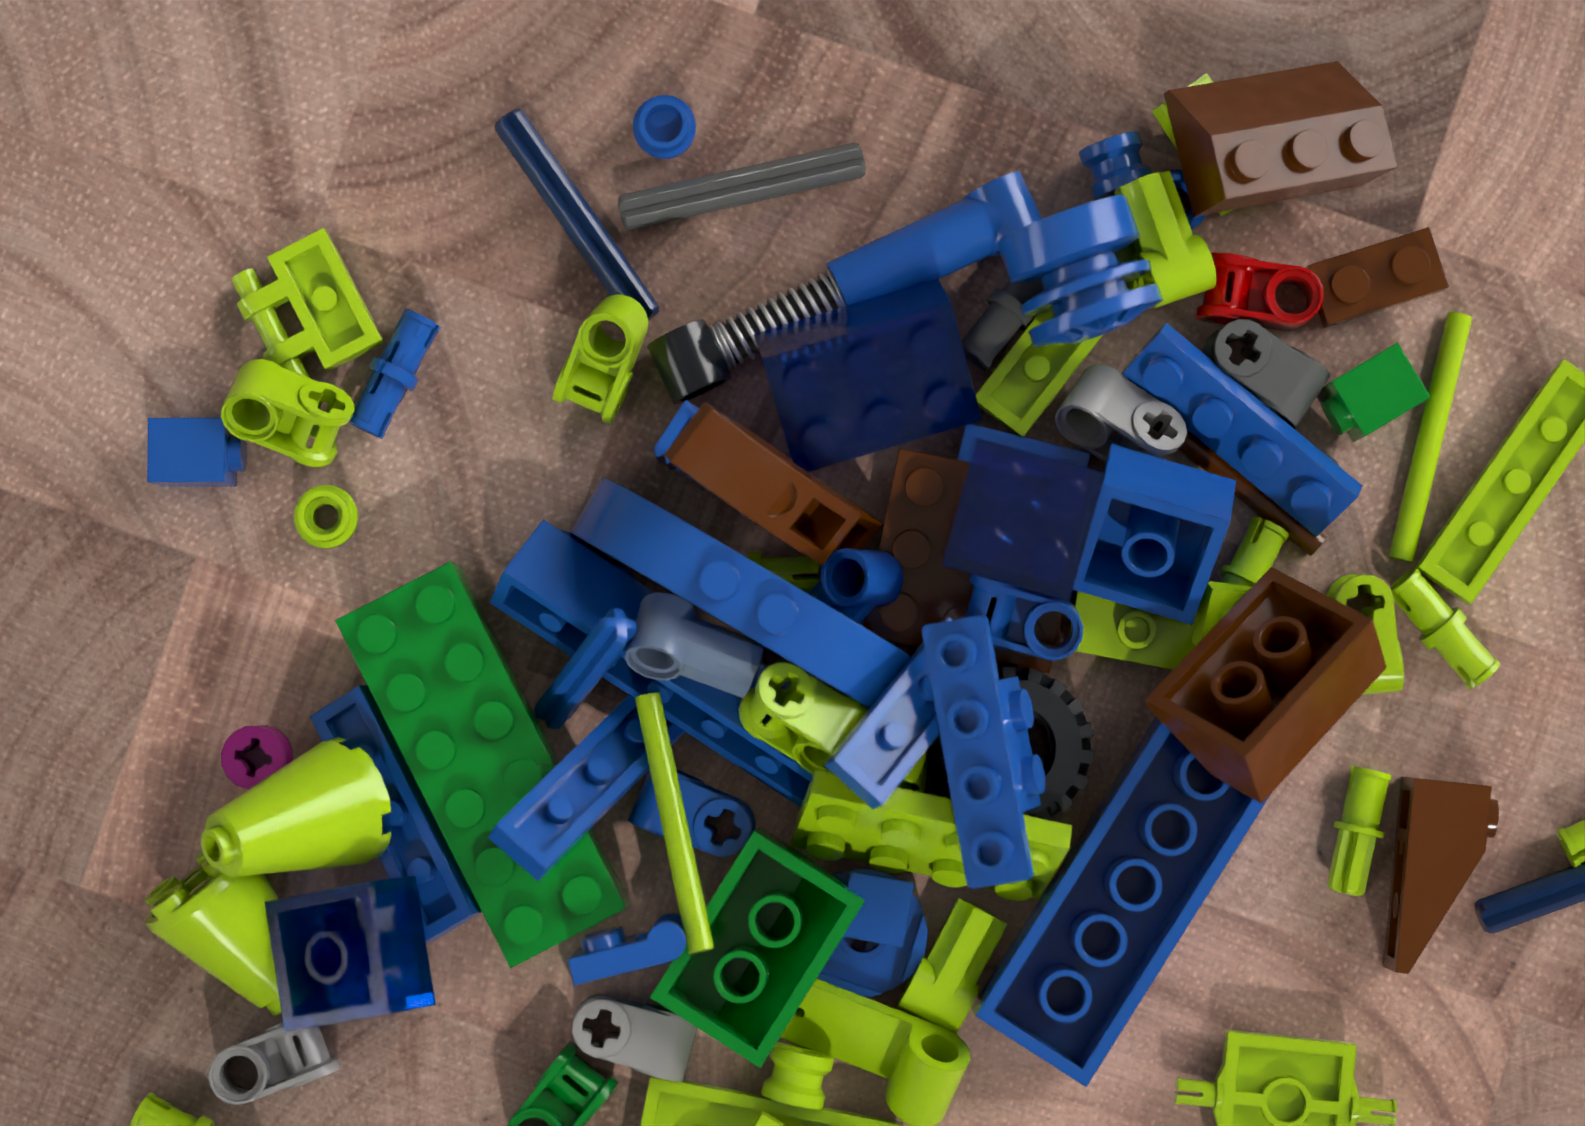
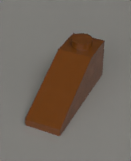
M1401 776L1383 967L1396 973H1410L1484 855L1487 837L1493 838L1495 836L1499 821L1498 801L1491 799L1492 786Z

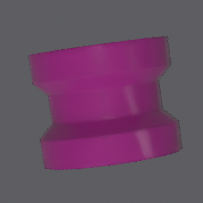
M268 725L245 726L234 731L225 741L221 751V766L227 778L236 786L247 790L293 761V748L289 739L279 729Z

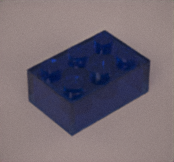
M938 279L754 334L789 456L796 465L807 472L982 420L952 303Z

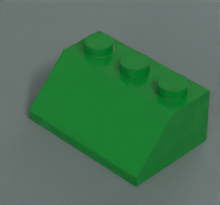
M758 827L750 836L706 907L714 949L689 954L686 944L683 953L672 961L650 998L761 1068L861 909L865 899L814 860L762 827Z

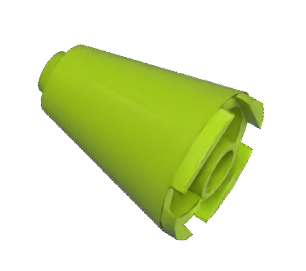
M337 737L317 744L209 815L205 823L204 832L201 835V848L207 862L212 867L218 868L224 875L237 877L362 865L370 860L381 857L391 838V832L382 834V815L391 812V805L379 770L363 749L357 747L349 750L343 746L342 743L346 739Z

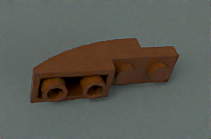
M706 402L703 403L664 454L669 461L725 502L822 566L836 550L845 548L864 549L883 525L869 511L796 465L782 451Z

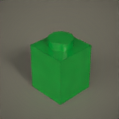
M1397 342L1326 384L1322 388L1326 400L1321 402V407L1334 430L1339 435L1347 432L1352 442H1355L1431 398Z

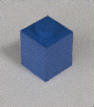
M148 418V483L160 487H237V472H244L247 466V441L232 435L224 426L222 418Z

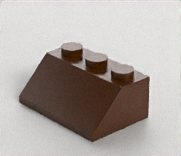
M1338 61L1172 89L1164 93L1193 217L1362 186L1397 168L1383 106Z
M1270 567L1155 688L1145 701L1147 707L1211 775L1262 804L1387 667L1373 619Z

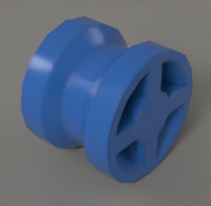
M1133 131L1112 136L1079 151L1078 154L1082 165L1091 169L1094 183L1090 189L1094 201L1116 196L1114 191L1120 186L1152 174L1151 168L1142 163L1139 154L1143 145L1139 132Z

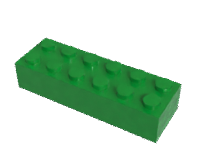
M450 561L335 620L510 968L629 907L631 902L593 827L539 881L488 838L495 825L560 762L459 564Z

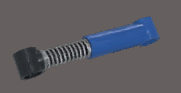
M1012 172L982 185L966 195L961 201L825 263L827 268L826 276L819 273L818 281L809 278L808 286L798 283V290L795 291L792 288H788L786 296L778 292L776 301L768 297L767 305L765 306L757 302L756 310L747 307V314L743 315L741 312H737L735 320L727 316L726 324L716 321L713 326L709 325L708 327L703 319L685 324L655 339L648 344L647 348L673 403L680 404L686 400L688 401L703 395L730 380L729 370L732 367L736 368L738 363L744 364V357L749 356L750 359L754 360V352L759 351L760 354L764 355L765 347L769 346L770 349L774 350V343L778 341L785 345V338L790 336L792 340H795V333L799 331L801 335L805 336V328L810 327L815 331V324L818 322L826 326L827 322L825 319L831 317L833 321H836L837 313L841 312L843 316L848 315L851 320L857 319L983 258L1000 255L997 242L1001 238L1043 218L1021 172Z

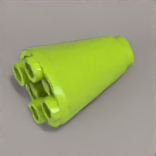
M201 851L195 858L200 864L199 867L181 881L175 875L167 878L145 897L144 901L150 907V912L145 919V925L157 937L258 1008L266 1007L273 1016H277L302 999L312 988L313 981L306 974L308 970L307 961L267 874L228 877L220 872L218 868L212 867L207 862L203 851Z

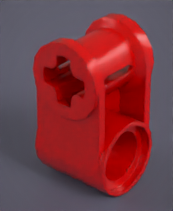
M1212 252L1211 255L1216 270V285L1213 289L1205 291L1203 305L1196 307L1195 318L1218 325H1226L1238 319L1251 320L1260 324L1263 328L1295 331L1304 327L1319 311L1324 299L1323 286L1318 276L1310 269L1301 266L1265 262L1238 254ZM1228 278H1230L1231 282L1228 302H1226L1225 293L1227 287V280ZM1283 284L1298 286L1307 298L1305 311L1299 314L1284 312L1278 307L1275 300L1276 288Z

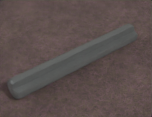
M849 143L622 194L618 199V206L624 227L633 230L860 179L865 175V160L860 145L858 143Z

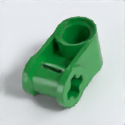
M569 1041L533 1085L535 1089L514 1113L507 1126H519L521 1122L529 1118H540L546 1121L549 1126H585L620 1081L614 1076L603 1077L576 1054L577 1046ZM565 1074L568 1075L569 1077H571L575 1082H577V1083H578L581 1087H583L586 1091H588V1093H585L581 1088H579L576 1084H574L570 1079H568V1078L565 1076Z

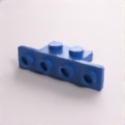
M978 615L925 625L922 628V636L966 883L970 888H979L1028 880L1033 876V867L1023 812L1041 806L1039 794H1043L1045 790L1044 768L1037 754L1032 755L1028 728H1032L1034 721L1030 696L1025 689H1020L1018 676L999 679L989 621L986 616Z

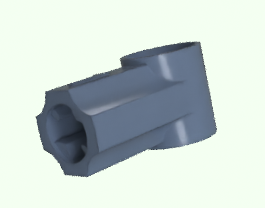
M653 593L642 599L635 621L637 627L636 634L629 642L625 655V660L630 668L645 677L655 680H670L681 675L738 697H745L761 661L764 648H762L760 643L744 635L698 619L695 607L679 596L668 593Z

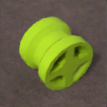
M777 1042L770 1053V1058L774 1062L772 1076L764 1080L761 1095L796 1107L815 1110L823 1109L826 1095L821 1088L824 1075L831 1072L835 1057L807 1047Z

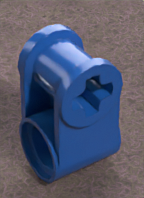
M974 571L970 573L968 581L974 587L965 618L978 615L986 616L991 598H997L989 623L993 648L1011 649L1048 660L1066 658L1077 650L1083 636V625L1078 610L1071 602L1061 597L1028 589L1022 584L1004 578ZM1050 611H1058L1065 614L1072 623V630L1068 638L1055 645L1041 641L1034 631L1037 619Z
M649 769L628 817V822L664 838ZM676 769L693 847L720 857L734 855L742 850L756 828L755 815L749 805L735 796L708 786L704 781ZM728 809L735 813L733 824L741 828L740 836L731 835L724 842H720L715 839L717 828L709 824L711 816L719 817Z

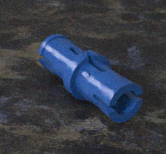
M406 308L404 309L396 329L380 358L374 356L368 367L372 373L359 400L354 406V413L349 423L374 437L383 439L391 418L406 391H413L419 380L415 377V374L421 365L424 355L441 328L439 325H436L435 322L421 314Z

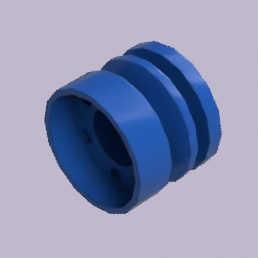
M1126 196L1106 197L1061 211L1024 226L997 242L1011 283L1042 281L1044 291L1031 297L1020 306L1022 316L1029 317L1049 311L1053 312V319L1028 331L1033 347L1059 343L1075 344L1104 335L1132 323V320L1145 310L1163 301L1158 285L1153 284L1128 291L1127 283L1146 275L1152 270L1149 260H1133L1118 263L1115 253L1140 237Z

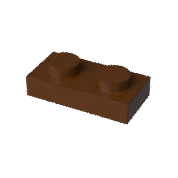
M1430 227L1310 264L1306 267L1318 276L1323 286L1324 299L1318 312L1324 328L1435 294L1449 287Z

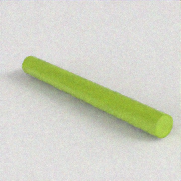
M1447 312L1428 390L1431 398L1427 399L1388 555V558L1397 561L1414 562L1472 322V317L1463 313Z
M660 692L648 693L635 697L683 930L686 935L688 953H699L714 949L661 695Z

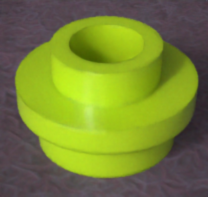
M319 485L306 491L298 500L294 511V523L299 535L307 543L324 549L335 548L346 543L355 533L359 521L358 508L353 498L343 489L332 485ZM331 505L338 512V521L332 528L322 529L317 523V513L322 507Z

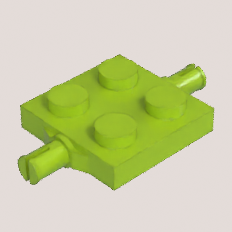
M1225 1029L1222 1063L1214 1082L1184 1079L1181 1077H1177L1175 1081V1088L1179 1091L1200 1093L1174 1091V1104L1212 1107L1216 1126H1356L1357 1122L1395 1126L1397 1119L1391 1113L1371 1112L1375 1110L1397 1113L1396 1099L1359 1097L1354 1079L1357 1045L1353 1042Z

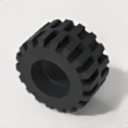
M1016 666L997 668L999 679L1018 676L1020 689H1025L1030 696L1034 718L1042 725L1047 735L1048 756L1043 766L1045 790L1043 794H1039L1041 806L1024 811L1023 815L1051 821L1052 816L1060 811L1065 812L1074 803L1072 799L1079 790L1083 791L1089 779L1086 777L1089 764L1093 765L1095 753L1094 750H1091L1090 737L1094 736L1091 723L1086 721L1082 712L1085 709L1078 698H1074L1066 690L1067 687L1057 679H1052L1044 675L1043 672L1031 668H1018ZM939 733L929 746V758L931 759L934 770L932 772L938 785H940L946 797L951 799Z

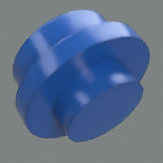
M659 95L648 99L638 108L633 120V133L637 144L646 154L657 159H672L686 152L693 143L696 135V121L692 110L684 101L670 95Z

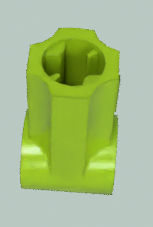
M1170 170L1158 171L1120 186L1114 191L1116 196L1124 195L1127 197L1140 233V237L1133 242L1137 253L1133 260H1149L1152 267L1149 273L1136 279L1138 287L1158 285L1163 298L1162 302L1151 308H1157L1215 287L1216 270L1212 255L1203 238L1198 234L1192 233Z
M957 897L927 957H922L917 970L908 978L896 1007L913 1016L957 1033L979 991L980 985L977 984V981L996 949L1007 923L972 903Z

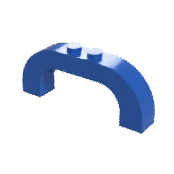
M602 477L570 533L672 591L844 693V695L856 700L868 709H870L911 658L902 650L659 506Z

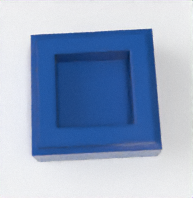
M850 870L847 886L865 899V902L843 937L903 947L914 882Z

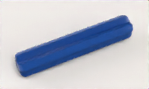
M610 609L605 617L598 621L535 705L534 712L536 718L545 720L547 728L560 729L566 720L571 718L635 636L637 630L635 620L626 618L624 611L621 609Z

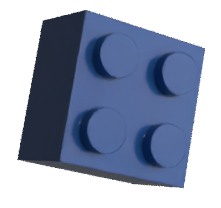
M1111 444L1076 548L1068 588L1192 625L1231 521L1236 480Z

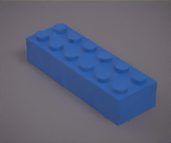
M1155 716L972 1005L971 1009L974 1015L1087 1087L1268 798L1261 804L1211 775Z

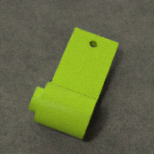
M816 979L800 1004V1009H797L780 1037L809 1049L829 1054L835 1057V1059L889 1079L885 1091V1100L890 1110L902 1122L912 1126H934L940 1123L970 1062V1050L965 1041L956 1033L944 1027Z

